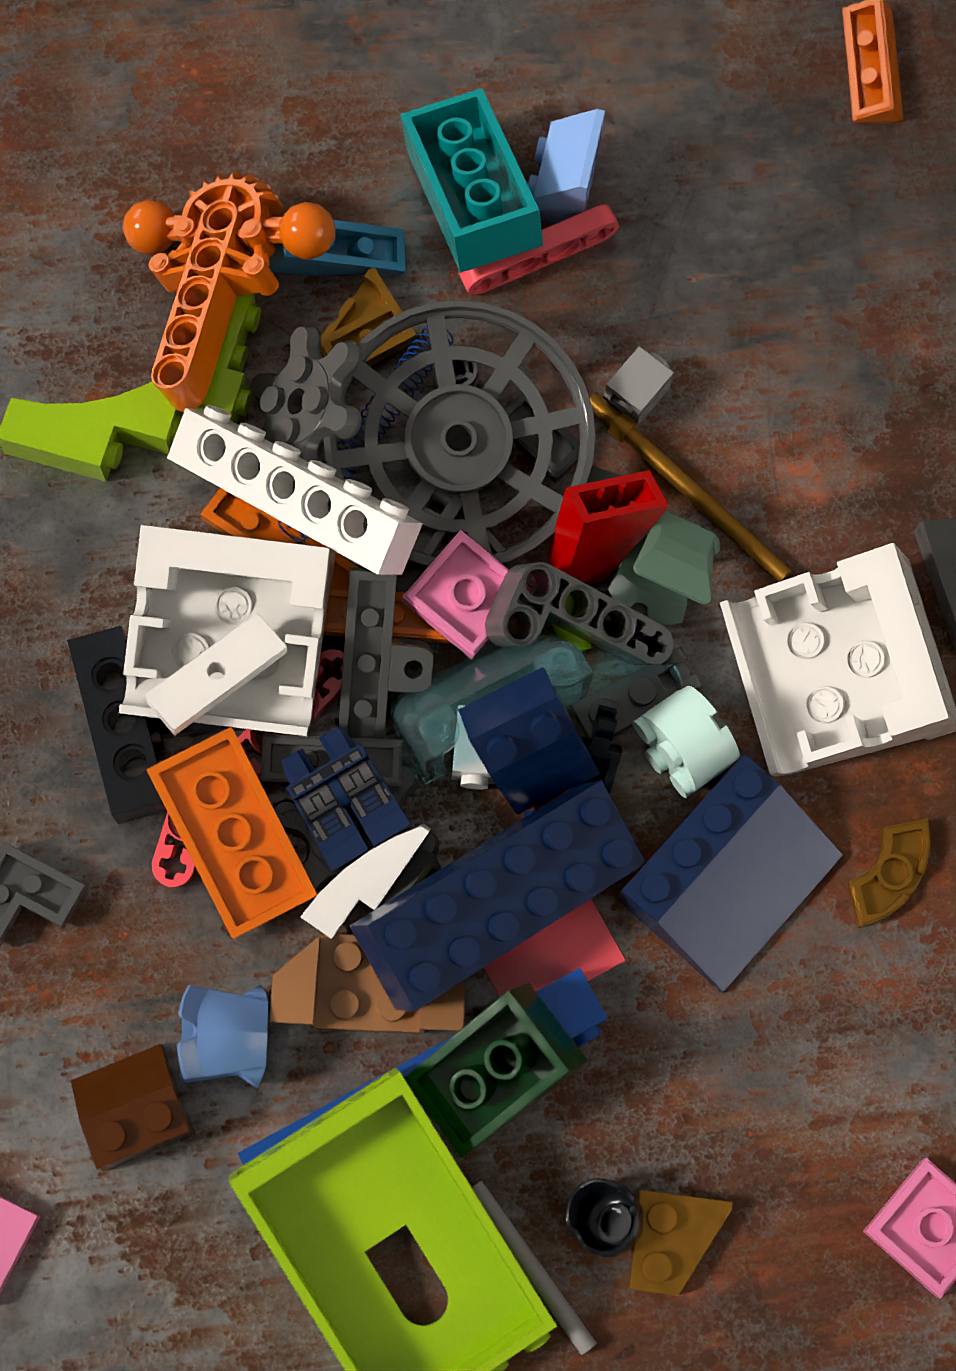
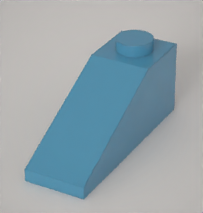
M333 220L335 224V239L330 249L324 255L304 260L294 257L283 247V244L275 243L276 250L269 258L272 272L303 276L365 275L373 267H375L378 274H403L406 272L405 230Z

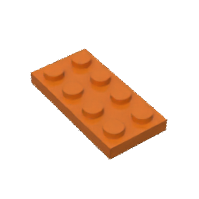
M232 726L146 769L232 939L317 896Z

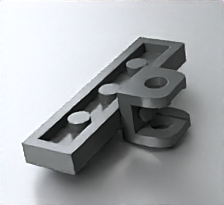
M350 567L338 727L341 726L351 738L384 739L388 691L422 692L429 689L432 681L433 653L431 652V646L423 640L392 637L397 575H378L367 568ZM415 660L420 662L419 667L410 670L405 667L409 661Z

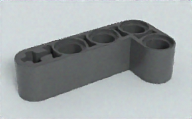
M543 562L515 565L508 570L485 622L486 635L497 646H529L536 641L547 620L633 665L662 664L668 660L674 647L670 631L662 624ZM529 573L534 575L537 583L536 591L533 595L526 588V579ZM568 594L573 597L575 603L574 611L571 615L565 609V599ZM607 614L612 620V629L609 635L606 634L603 627V621ZM511 615L516 617L519 626L518 632L514 637L510 635L507 628L508 619ZM632 637H643L642 642L630 639Z

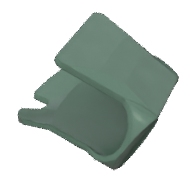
M666 511L620 563L616 574L607 587L611 598L630 608L634 603H643L646 607L645 616L662 625L683 623L688 598L703 605L711 601L713 557L720 552L719 539L715 533Z

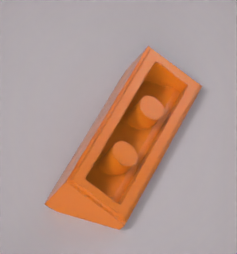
M865 0L844 7L843 19L853 121L855 123H878L903 120L893 12L886 0Z

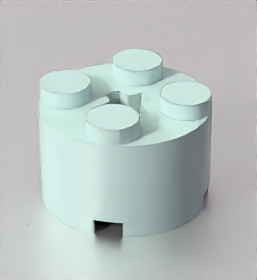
M686 686L681 690H677L632 722L637 734L650 746L649 749L644 751V754L651 766L659 774L666 770L670 775L673 786L684 798H687L720 775L740 758L739 749L727 726H724L722 729L719 728L712 717L717 711L692 686Z

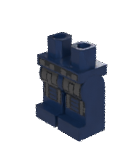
M341 726L319 738L331 758L330 762L320 768H314L303 748L281 760L286 778L291 784L286 789L317 842L331 872L370 849L347 809L352 807L373 846L378 845L411 825V822L361 744L356 746L353 739Z

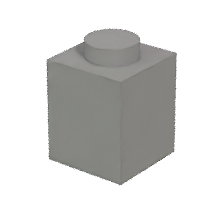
M639 346L608 381L603 398L620 414L626 412L639 425L669 390L674 372L670 370L669 364L660 355L653 352L648 353Z

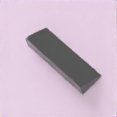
M956 518L926 520L919 522L913 532L956 654Z

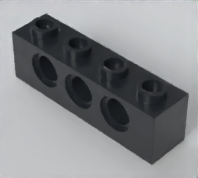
M122 626L67 640L112 817L117 824L167 811L146 770L160 763L157 752L165 750L158 723L150 725L148 717L132 715L136 717L132 729L124 733L113 731V724L118 717L130 715L119 713V706L123 703L126 693V675H124V680L119 687L115 689H105L102 687L103 679L112 672L123 674L127 636ZM133 758L147 760L146 769L142 774L135 777H129L124 774V767L129 760Z

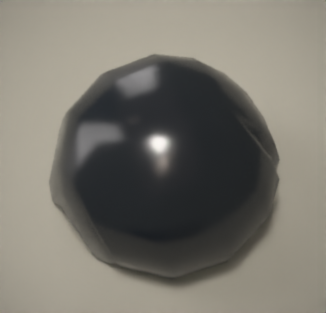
M594 1178L578 1185L569 1197L565 1215L566 1227L576 1236L582 1248L586 1251L602 1257H617L630 1251L643 1232V1208L634 1193L623 1184L616 1181Z

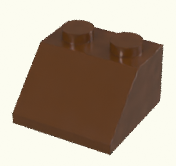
M162 1044L71 1080L79 1122L97 1170H110L195 1134Z

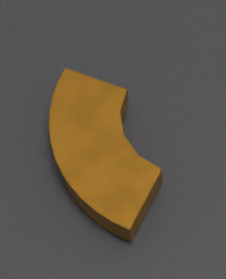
M928 818L886 826L880 829L881 848L875 864L865 875L846 883L857 929L874 924L895 912L909 899L916 889L922 875L925 873L930 855L931 841Z

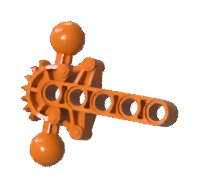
M235 171L229 178L219 173L216 181L213 183L203 180V188L197 192L189 190L190 199L187 201L182 215H174V212L164 203L150 199L133 204L126 213L123 220V233L127 243L137 252L153 256L149 261V269L166 291L170 293L177 292L151 373L154 385L176 410L184 412L185 408L196 409L204 402L237 297L258 292L261 295L269 296L277 291L279 282L269 265V258L276 250L275 243L283 244V247L294 257L304 260L318 258L330 249L335 239V224L331 214L321 205L303 202L290 207L284 214L283 204L268 184L263 180L259 181L251 173L244 177ZM174 241H181L176 251L171 250L168 256L163 253L171 247Z

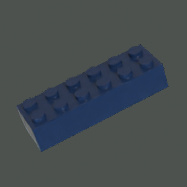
M602 780L582 783L350 925V928L395 1010L417 1011L646 862Z

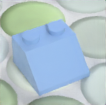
M594 109L552 121L548 137H539L534 162L541 164L538 176L530 175L528 187L540 210L541 221L556 224L585 211L599 152L605 110Z

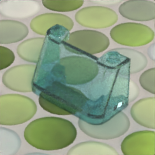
M542 629L536 641L529 646L501 647L493 644L478 652L472 660L468 657L432 676L429 689L422 692H402L395 697L390 713L393 727L399 738L403 740V745L425 785L446 775L444 755L455 746L459 739L458 705L466 706L542 667L548 673L567 710L571 708L572 704L587 697L594 672L578 647Z

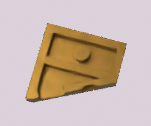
M375 267L367 271L362 285L352 298L349 297L339 310V316L336 321L330 323L321 335V351L324 356L339 342L352 341L359 344L365 336L384 321L402 313ZM410 327L391 337L373 351L364 363L372 366L413 344V341L416 340V333L413 328Z
M638 1190V1200L643 1208V1232L632 1247L628 1289L679 1296L730 1214L733 1202Z

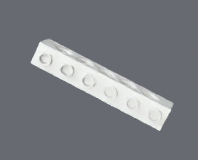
M206 405L204 410L185 408L167 457L169 460L378 575L403 574L423 524L407 515L408 507L394 500L383 498L380 501L371 496L372 488L352 479H346L344 482L334 476L336 473L335 468L320 461L310 460V462L301 459L299 457L301 451L296 447L280 441H275L274 444L264 439L265 431L247 423H240L238 425L230 421L232 414L222 408L213 405ZM295 480V490L293 492V481ZM329 498H330V500H331V509H330V512L328 511V501H329ZM365 517L367 518L368 522L366 532L364 531L363 527Z

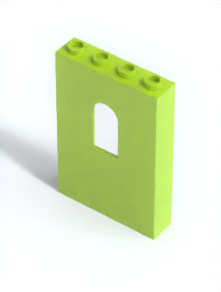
M396 1067L228 1175L229 1184L345 1371H504L509 1365L508 1359L523 1349L525 1352H531L539 1348L550 1338L549 1332L557 1327ZM407 1225L438 1275L448 1295V1304L444 1314L437 1321L428 1325L412 1323L403 1315L365 1251Z

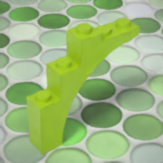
M254 294L237 297L207 396L204 402L196 408L204 410L206 405L222 408L232 414L230 421L236 424L239 415L244 417L247 415L252 399V391L247 389L245 374L242 371L248 355V347L244 346L248 332L255 333L261 315V308L256 306ZM153 381L118 396L84 403H40L10 398L0 426V446L6 455L106 482L111 468L117 469L123 453V444L120 442L168 455L184 412L176 410L154 385Z

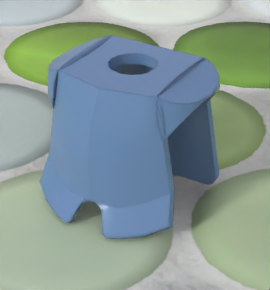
M193 985L187 986L179 1008V1017L182 1018L181 1042L177 1045L180 1079L182 1082L193 1083L239 1076L252 1086L259 1087L264 1071L268 1069L266 1066L268 1006L270 1004L262 985L253 988L242 996Z

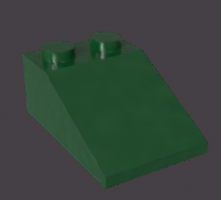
M530 983L508 990L409 1073L404 1080L460 1157L463 1158L556 1088L588 1062V1060Z

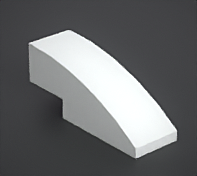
M421 824L401 832L367 851L342 870L316 896L301 915V918L332 939L359 900L375 910L426 838L431 828Z

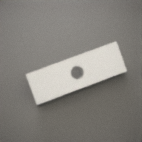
M256 613L144 695L145 701L175 736L287 653V646L264 619ZM216 672L222 673L224 675L220 679H212L209 677L211 674Z

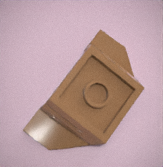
M324 934L321 938L319 936L273 975L269 1022L308 1024L310 1028L333 1031L420 1034L424 1033L425 1030L461 1031L464 1024L465 983L463 981L417 1011L395 1010L355 935L335 934L331 939Z

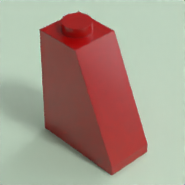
M647 470L566 487L554 528L555 532L552 535L547 553L551 566L587 585L604 582L667 510L668 503L651 471Z

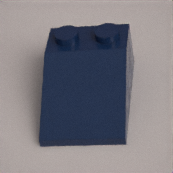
M544 667L458 709L469 741L489 776L517 815L600 774Z

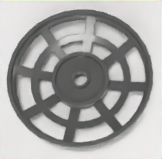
M466 300L432 302L408 309L384 321L365 336L359 343L362 349L360 366L347 379L343 390L344 398L352 379L355 378L376 394L371 402L366 418L365 447L338 450L337 435L323 437L326 464L336 469L334 476L345 482L342 469L369 466L371 475L380 492L386 499L394 500L408 507V516L423 523L422 526L434 530L458 533L460 530L464 533L468 532V536L489 554H491L486 529L508 520L524 508L531 499L554 512L549 520L526 540L504 551L491 554L501 564L512 562L533 551L552 536L555 532L554 528L563 500V496L541 484L546 476L551 460L552 431L579 425L580 446L578 464L571 486L587 483L593 464L596 438L593 408L586 385L575 364L557 341L538 325L511 310L489 303ZM465 318L483 320L505 327L518 335L504 357L477 347L449 346L445 319ZM427 322L431 350L406 360L386 379L364 363L373 351L391 337L412 326ZM533 345L543 352L560 372L572 395L575 407L548 413L546 404L537 387L518 368ZM452 361L475 362L488 366L495 371L483 389L470 385L456 384ZM434 364L438 388L425 395L419 402L398 388L413 373ZM509 381H512L526 397L533 410V417L514 421L509 420L506 411L497 401ZM388 403L408 417L405 441L378 445L379 423L384 407ZM453 428H463L471 436V445L463 451H455L447 445L446 434ZM538 434L537 459L532 474L528 476L507 462L514 439ZM408 459L412 469L421 480L407 500L391 484L382 463ZM496 478L519 491L516 497L505 506L490 514H482L478 490L488 486ZM436 489L450 494L457 493L460 494L465 519L441 518L422 511V509ZM365 517L364 523H363V527H364V531H365V532H366L367 527H368V522H367V518H366V517ZM412 549L408 561L429 567L436 559V556Z

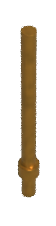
M597 392L589 397L593 413L609 427L607 432L620 444L625 441L778 582L783 581L792 570L637 429L638 423L626 412L620 414Z

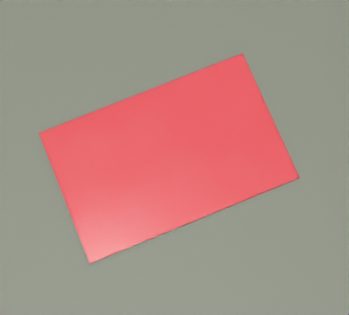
M589 899L485 966L484 969L499 997H501L508 990L530 983L533 989L538 991L578 968L581 969L586 980L589 981L626 960L592 899Z

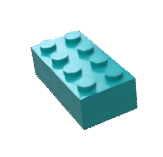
M482 88L400 114L406 150L460 273L543 246L540 210Z

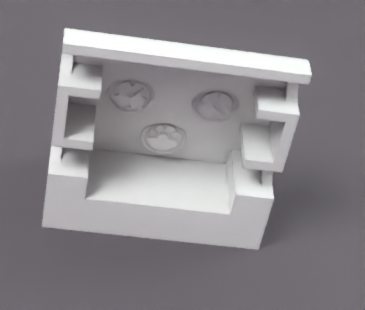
M141 525L134 586H137V601L134 614L130 615L123 675H126L127 678L126 693L123 703L119 706V713L159 718L145 701L144 695L258 613L287 646V653L194 722L308 736L336 551L325 547ZM216 672L211 674L209 677L212 679H220L224 675L222 673Z
M894 543L838 561V568L833 571L819 575L807 572L754 591L756 596L749 600L732 603L729 600L720 602L770 775H789L924 738L930 740L956 732V706L910 560Z

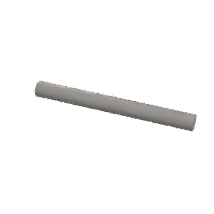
M481 1180L472 1187V1190L531 1285L579 1353L583 1355L595 1346L597 1342Z

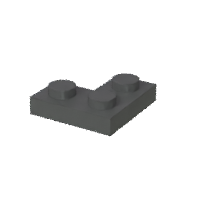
M2 842L0 846V947L23 907L64 929L88 887L19 849Z

